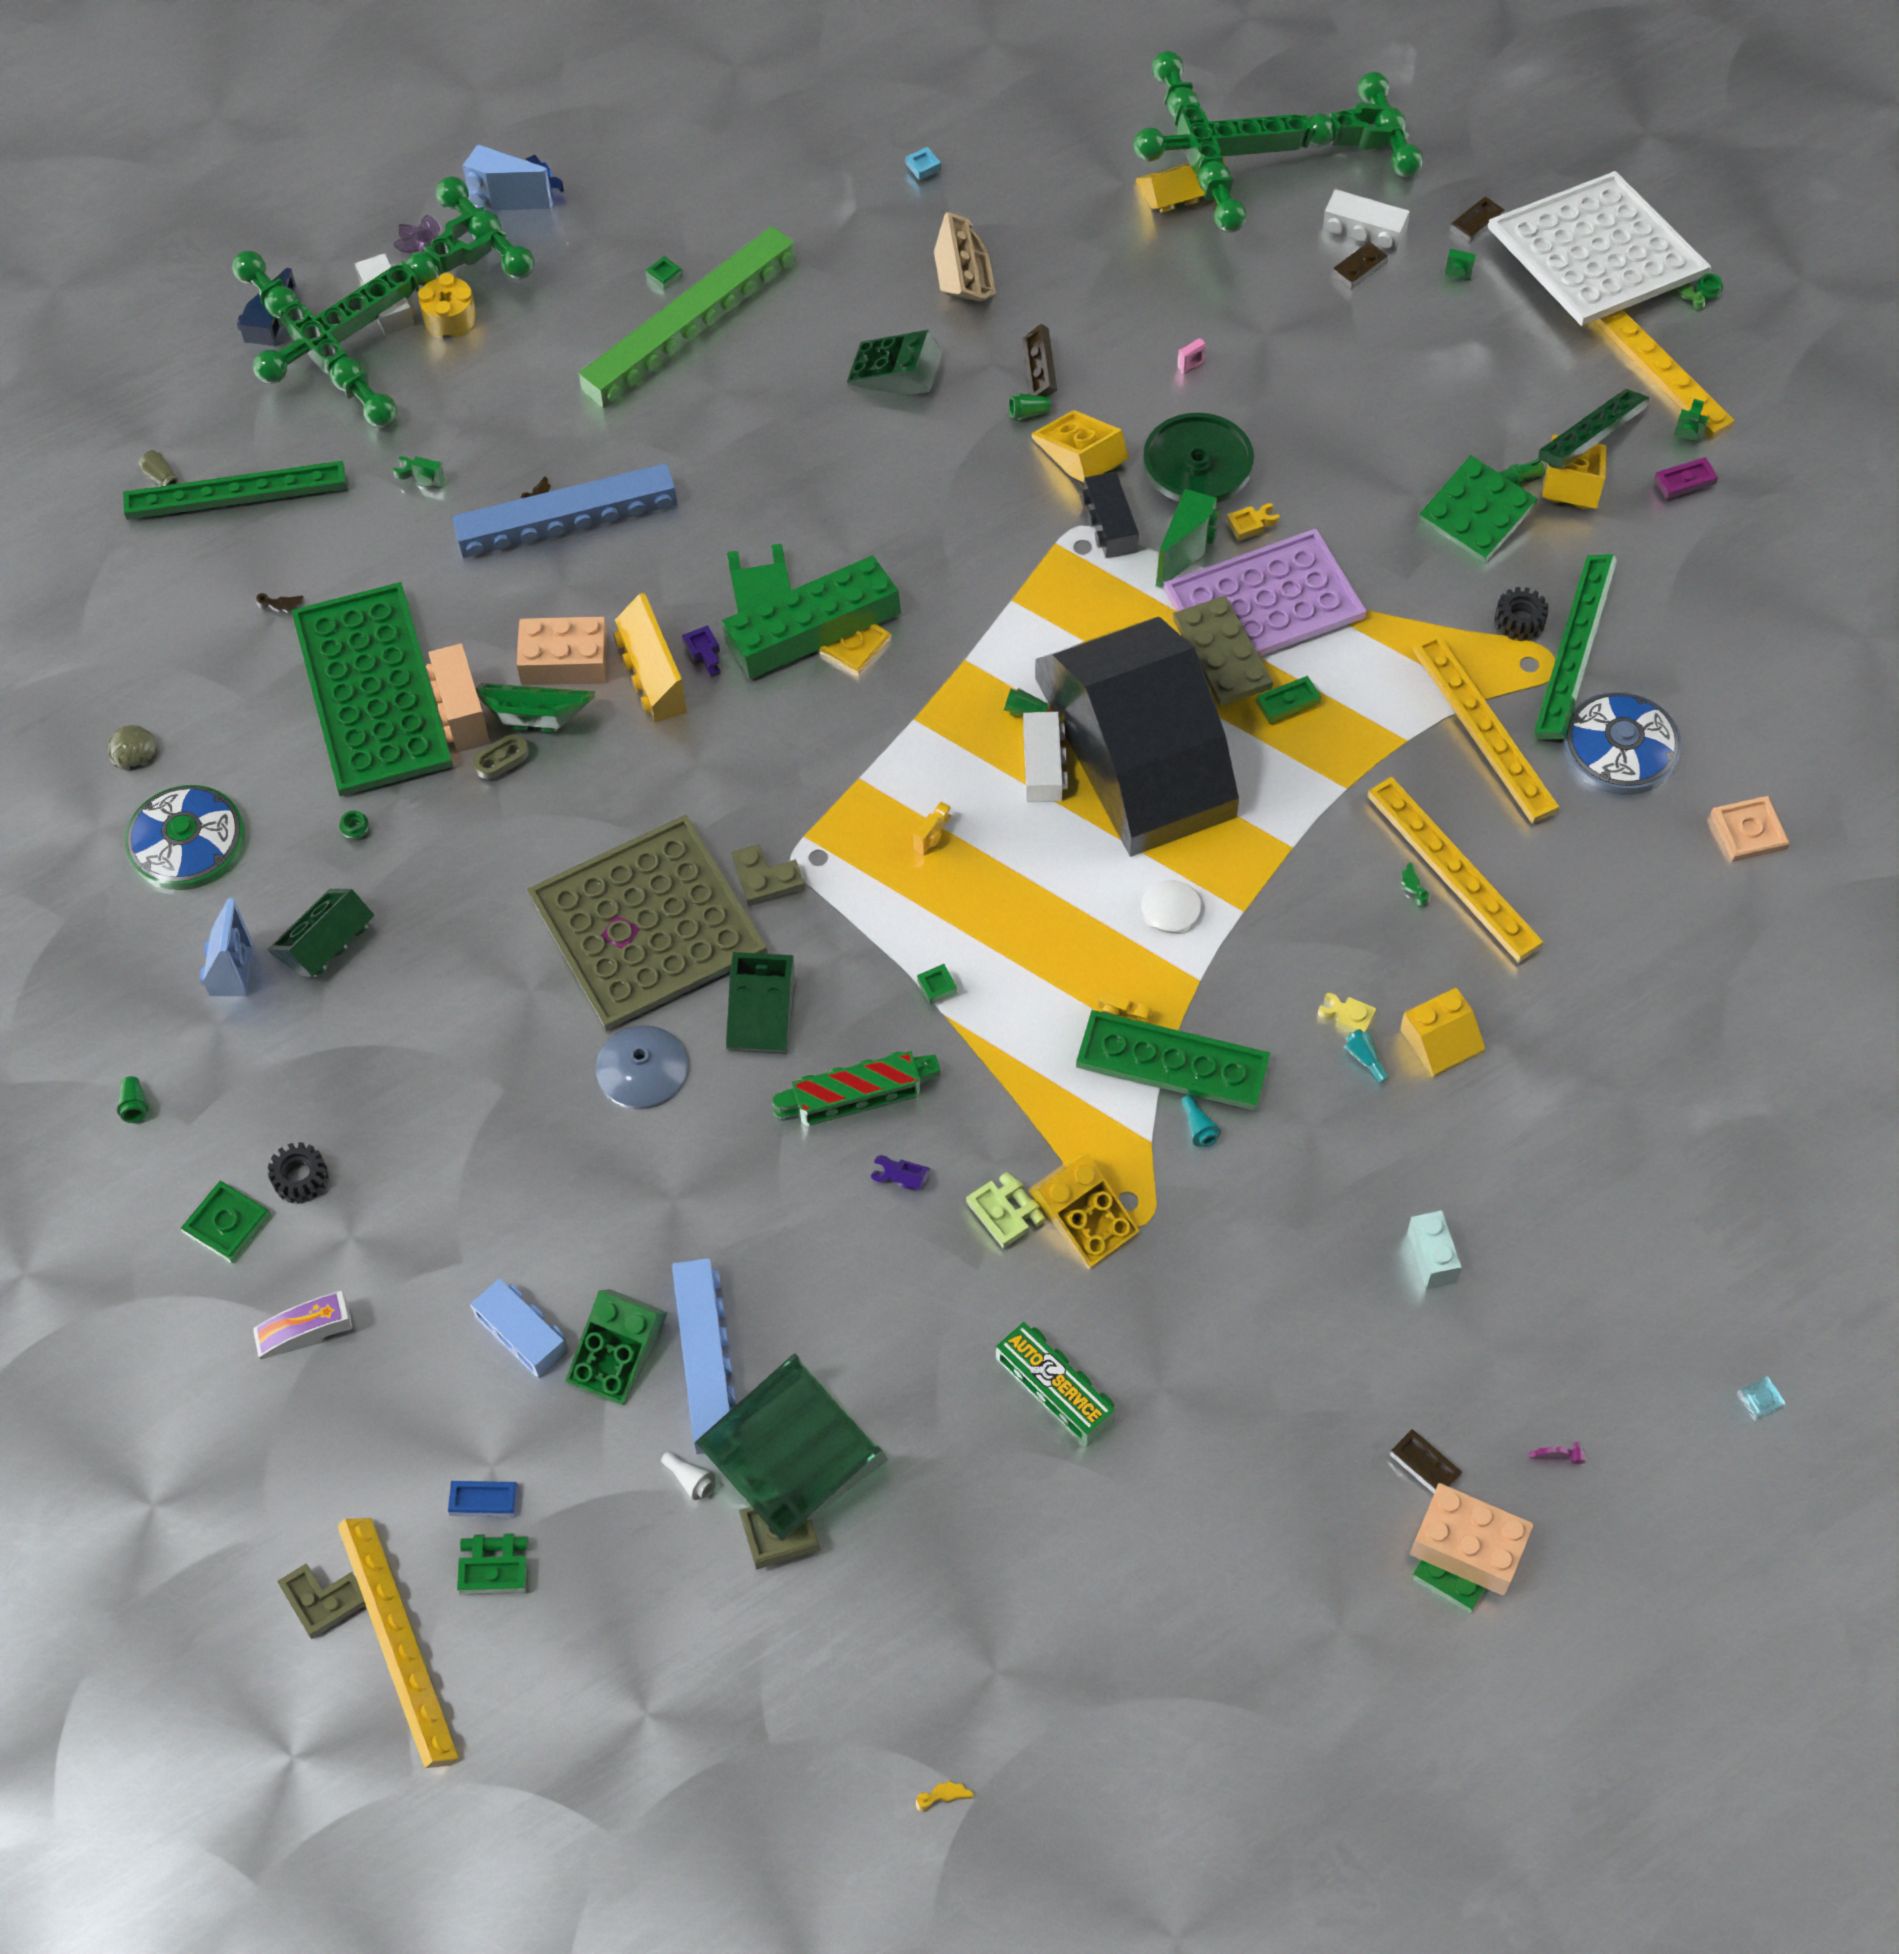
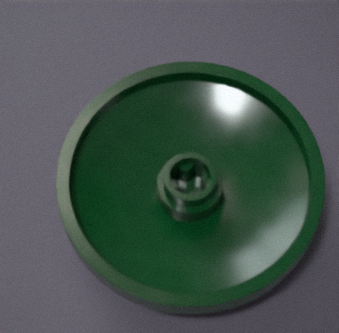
M1186 413L1165 420L1148 436L1143 454L1144 471L1150 483L1160 493L1177 502H1180L1185 489L1216 497L1217 503L1233 497L1249 481L1254 463L1253 447L1245 432L1233 422L1209 413Z

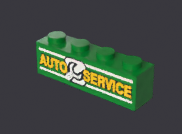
M1022 1322L996 1346V1360L1086 1447L1114 1422L1115 1405L1106 1394H1099L1091 1387L1090 1379L1082 1371L1076 1372L1068 1364L1067 1357L1059 1349L1053 1350L1046 1343L1045 1336L1036 1327L1030 1328L1025 1322Z

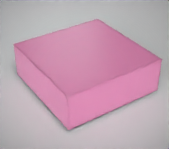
M1201 338L1179 350L1178 369L1183 374L1205 361L1206 343Z

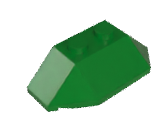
M481 683L475 688L479 699L501 723L512 725V729L527 730L529 726L540 727V731L556 732L557 728L565 725L595 697V691L490 683Z

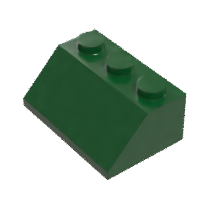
M328 889L267 950L300 976L317 977L327 969V962L334 955L342 954L349 947L348 942L355 935L358 936L370 926L369 921L375 915L353 889Z

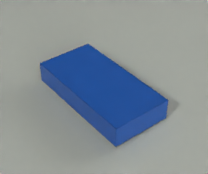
M451 1481L448 1514L449 1516L515 1517L518 1484L517 1482Z

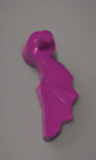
M1577 1441L1573 1442L1574 1449L1572 1450L1561 1446H1550L1529 1452L1530 1459L1567 1457L1571 1458L1572 1464L1579 1465L1586 1462L1585 1450L1580 1449V1442Z

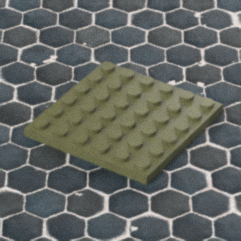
M687 815L681 816L527 889L531 901L605 1031L730 972L733 952L768 953L766 944ZM616 916L635 924L640 929L631 943L625 945L622 949L604 941L601 936L608 924ZM618 920L609 925L607 933L611 941L623 943L631 937L632 929L626 921Z

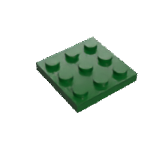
M1470 455L1419 513V520L1486 564L1537 505L1538 498Z

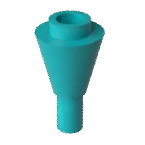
M1358 1029L1346 1038L1348 1043L1344 1048L1366 1068L1370 1069L1379 1084L1386 1081L1389 1075L1379 1062L1380 1059L1370 1031L1363 1032L1361 1029Z
M1191 1095L1183 1097L1181 1103L1188 1114L1193 1144L1197 1147L1212 1146L1217 1142L1221 1129L1198 1108Z

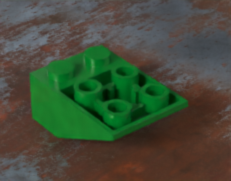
M611 1289L599 1290L565 1382L624 1405L657 1343L668 1312Z

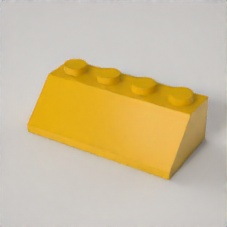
M641 593L615 619L617 631L613 632V637L617 648L623 647L625 653L622 654L626 669H632L634 673L631 679L635 691L642 692L643 697L640 700L645 714L650 713L654 723L687 713L681 676L645 593Z

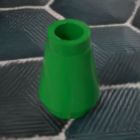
M1016 393L1015 396H1010L1009 398L1011 418L1023 420L1050 412L1051 405L1048 396Z
M1010 688L1004 710L1010 712V715L1023 717V713L1046 712L1048 703L1020 688L1018 690Z
M134 1076L125 1077L120 1082L117 1113L124 1122L137 1123L145 1118L148 1112V1105L139 1079Z

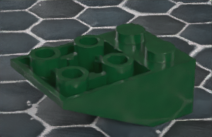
M929 330L860 342L847 383L852 386L906 396L930 392L943 350Z
M733 952L729 981L727 1050L787 1053L795 982L793 955Z

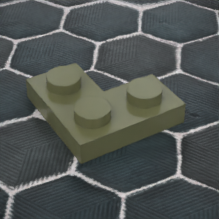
M760 844L731 852L748 906L805 890L804 881L796 859L767 867Z
M306 1563L277 1581L311 1639L366 1606L353 1572L322 1590Z

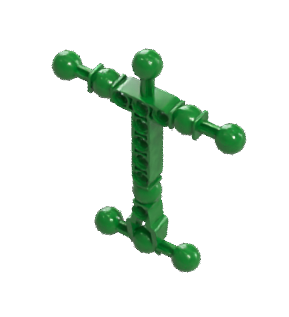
M1166 50L1159 53L1151 64L1154 78L1160 83L1167 85L1164 103L1167 105L1169 114L1174 118V125L1177 126L1178 135L1163 136L1159 130L1148 127L1140 130L1135 136L1133 150L1141 160L1152 162L1159 159L1164 151L1184 149L1191 168L1196 174L1198 184L1205 192V200L1216 201L1217 207L1214 210V223L1222 232L1233 233L1239 231L1247 220L1244 205L1238 200L1231 199L1230 192L1233 178L1230 177L1229 169L1223 164L1224 156L1294 151L1302 147L1308 148L1309 144L1315 147H1322L1329 143L1330 146H1358L1360 149L1369 150L1387 146L1390 143L1394 150L1391 156V167L1398 176L1409 178L1415 176L1422 169L1423 154L1415 145L1407 144L1406 139L1409 134L1405 131L1406 118L1397 108L1389 105L1386 99L1389 93V82L1381 73L1372 71L1364 74L1359 80L1357 92L1359 98L1364 103L1357 104L1354 109L1338 111L1335 114L1330 112L1329 117L1325 114L1317 113L1309 118L1307 114L1303 116L1293 114L1208 121L1204 110L1201 108L1197 94L1192 90V83L1182 82L1180 79L1184 71L1181 57L1175 52Z
M452 176L443 178L437 184L436 198L442 207L449 210H458L462 215L447 222L445 231L435 238L429 247L425 246L424 252L411 254L406 263L402 261L400 265L392 266L316 316L306 306L300 304L294 291L284 286L280 278L272 282L265 274L266 263L261 255L255 251L245 250L240 252L233 259L232 272L234 276L243 284H254L259 290L262 306L265 307L270 316L279 319L283 327H287L289 335L295 340L279 352L276 350L260 352L254 358L253 372L257 379L265 384L278 383L286 376L287 365L307 353L318 367L328 374L333 385L345 392L347 399L356 396L363 403V416L370 425L377 428L387 427L395 421L397 416V406L394 400L386 394H375L369 387L367 372L363 370L358 361L348 358L347 352L345 350L342 351L339 343L378 319L379 314L405 297L408 299L412 296L413 291H419V285L425 286L428 282L436 279L437 274L440 276L464 263L467 265L475 264L488 254L492 247L502 257L501 267L505 274L512 279L528 277L535 265L534 257L530 250L524 246H513L506 239L508 233L502 230L498 217L490 211H484V207L476 208L468 199L469 190L465 182L458 177ZM468 231L474 241L466 244L458 240V238Z

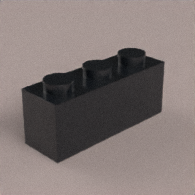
M1117 472L1085 477L1084 489L1080 490V499L1082 505L1088 508L1087 517L1090 527H1095L1097 547L1102 548L1105 558L1138 552L1139 532Z

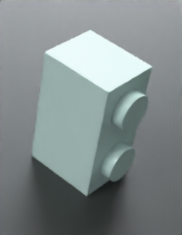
M1442 1210L1411 1217L1407 1234L1426 1290L1457 1283L1461 1264Z

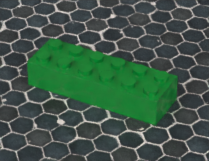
M874 555L725 618L721 622L725 643L750 680L815 652L820 647L831 645L840 641L841 638H847L856 634L857 631L861 632L870 628L871 625H877L902 613L899 590Z

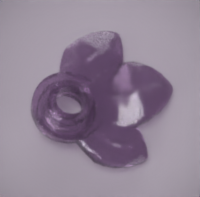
M426 215L421 220L419 226L400 224L399 236L401 239L393 244L394 247L404 253L424 252V247H429L431 242L438 237L440 231L439 223L430 215Z

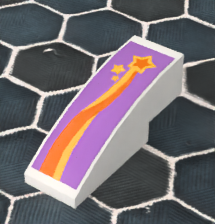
M341 1290L283 1311L253 1329L259 1358L264 1359L323 1343V1337L353 1328L347 1300Z

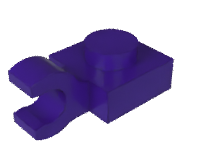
M708 625L682 635L683 643L694 662L702 659L710 677L721 673L717 665L719 660L715 655L720 652L719 644Z
M878 1155L874 1159V1163L882 1165L884 1172L875 1170L871 1174V1178L875 1181L882 1182L891 1177L890 1181L899 1183V1186L905 1189L913 1190L916 1188L920 1189L928 1180L930 1168L902 1159L896 1162L887 1156Z

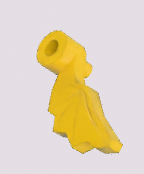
M947 1781L945 1784L939 1783L930 1795L926 1792L918 1794L915 1805L919 1811L924 1812L934 1802L941 1800L948 1803L958 1799H972L973 1793L968 1789H964L962 1783L954 1784L951 1781Z

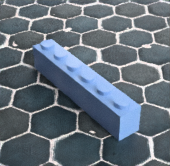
M710 1258L673 1263L674 1287L696 1455L735 1449L734 1437L740 1436L738 1417L731 1418L730 1407L736 1406L734 1387H727L726 1377L732 1376L730 1357H723L722 1347L728 1346L726 1327L720 1328L719 1317H724L722 1298H716L715 1288H721L718 1269H712Z

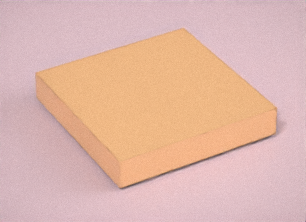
M1769 796L1712 808L1711 815L1732 862L1788 849L1790 845Z

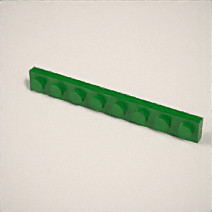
M343 461L123 491L124 514L126 519L130 520L347 489L345 466Z
M1614 554L1587 555L1535 727L1534 734L1538 740L1565 739L1617 563Z

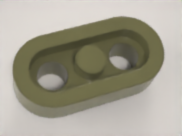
M512 734L505 736L478 752L474 757V767L477 775L483 779H494L525 761L529 754L526 740L520 735Z

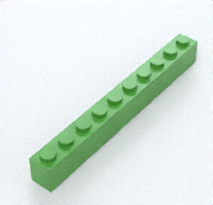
M771 226L580 371L578 374L581 391L603 408L612 401L617 400L622 393L631 386H635L648 373L656 370L661 363L670 356H674L679 349L690 341L695 340L700 333L709 326H713L726 313L734 310L739 303L752 296L756 290L765 283L770 282L782 270L790 267L796 260L794 241L775 227Z

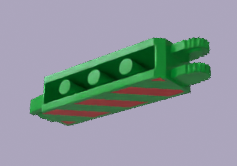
M907 1051L904 1053L894 1052L885 1058L877 1060H863L857 1065L846 1068H833L827 1073L816 1076L806 1075L797 1081H793L792 1089L782 1091L781 1093L778 1092V1094L773 1096V1114L775 1118L777 1117L781 1120L800 1116L802 1123L812 1126L914 1099L920 1092V1084L940 1076V1066L936 1055L913 1057L912 1052Z

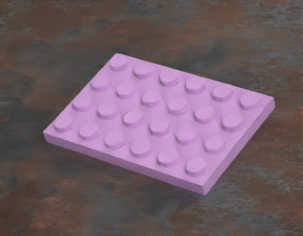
M1316 528L1164 582V591L1176 612L1226 596L1259 656L1364 619L1367 612Z

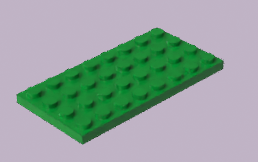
M402 582L291 610L339 796L453 767Z

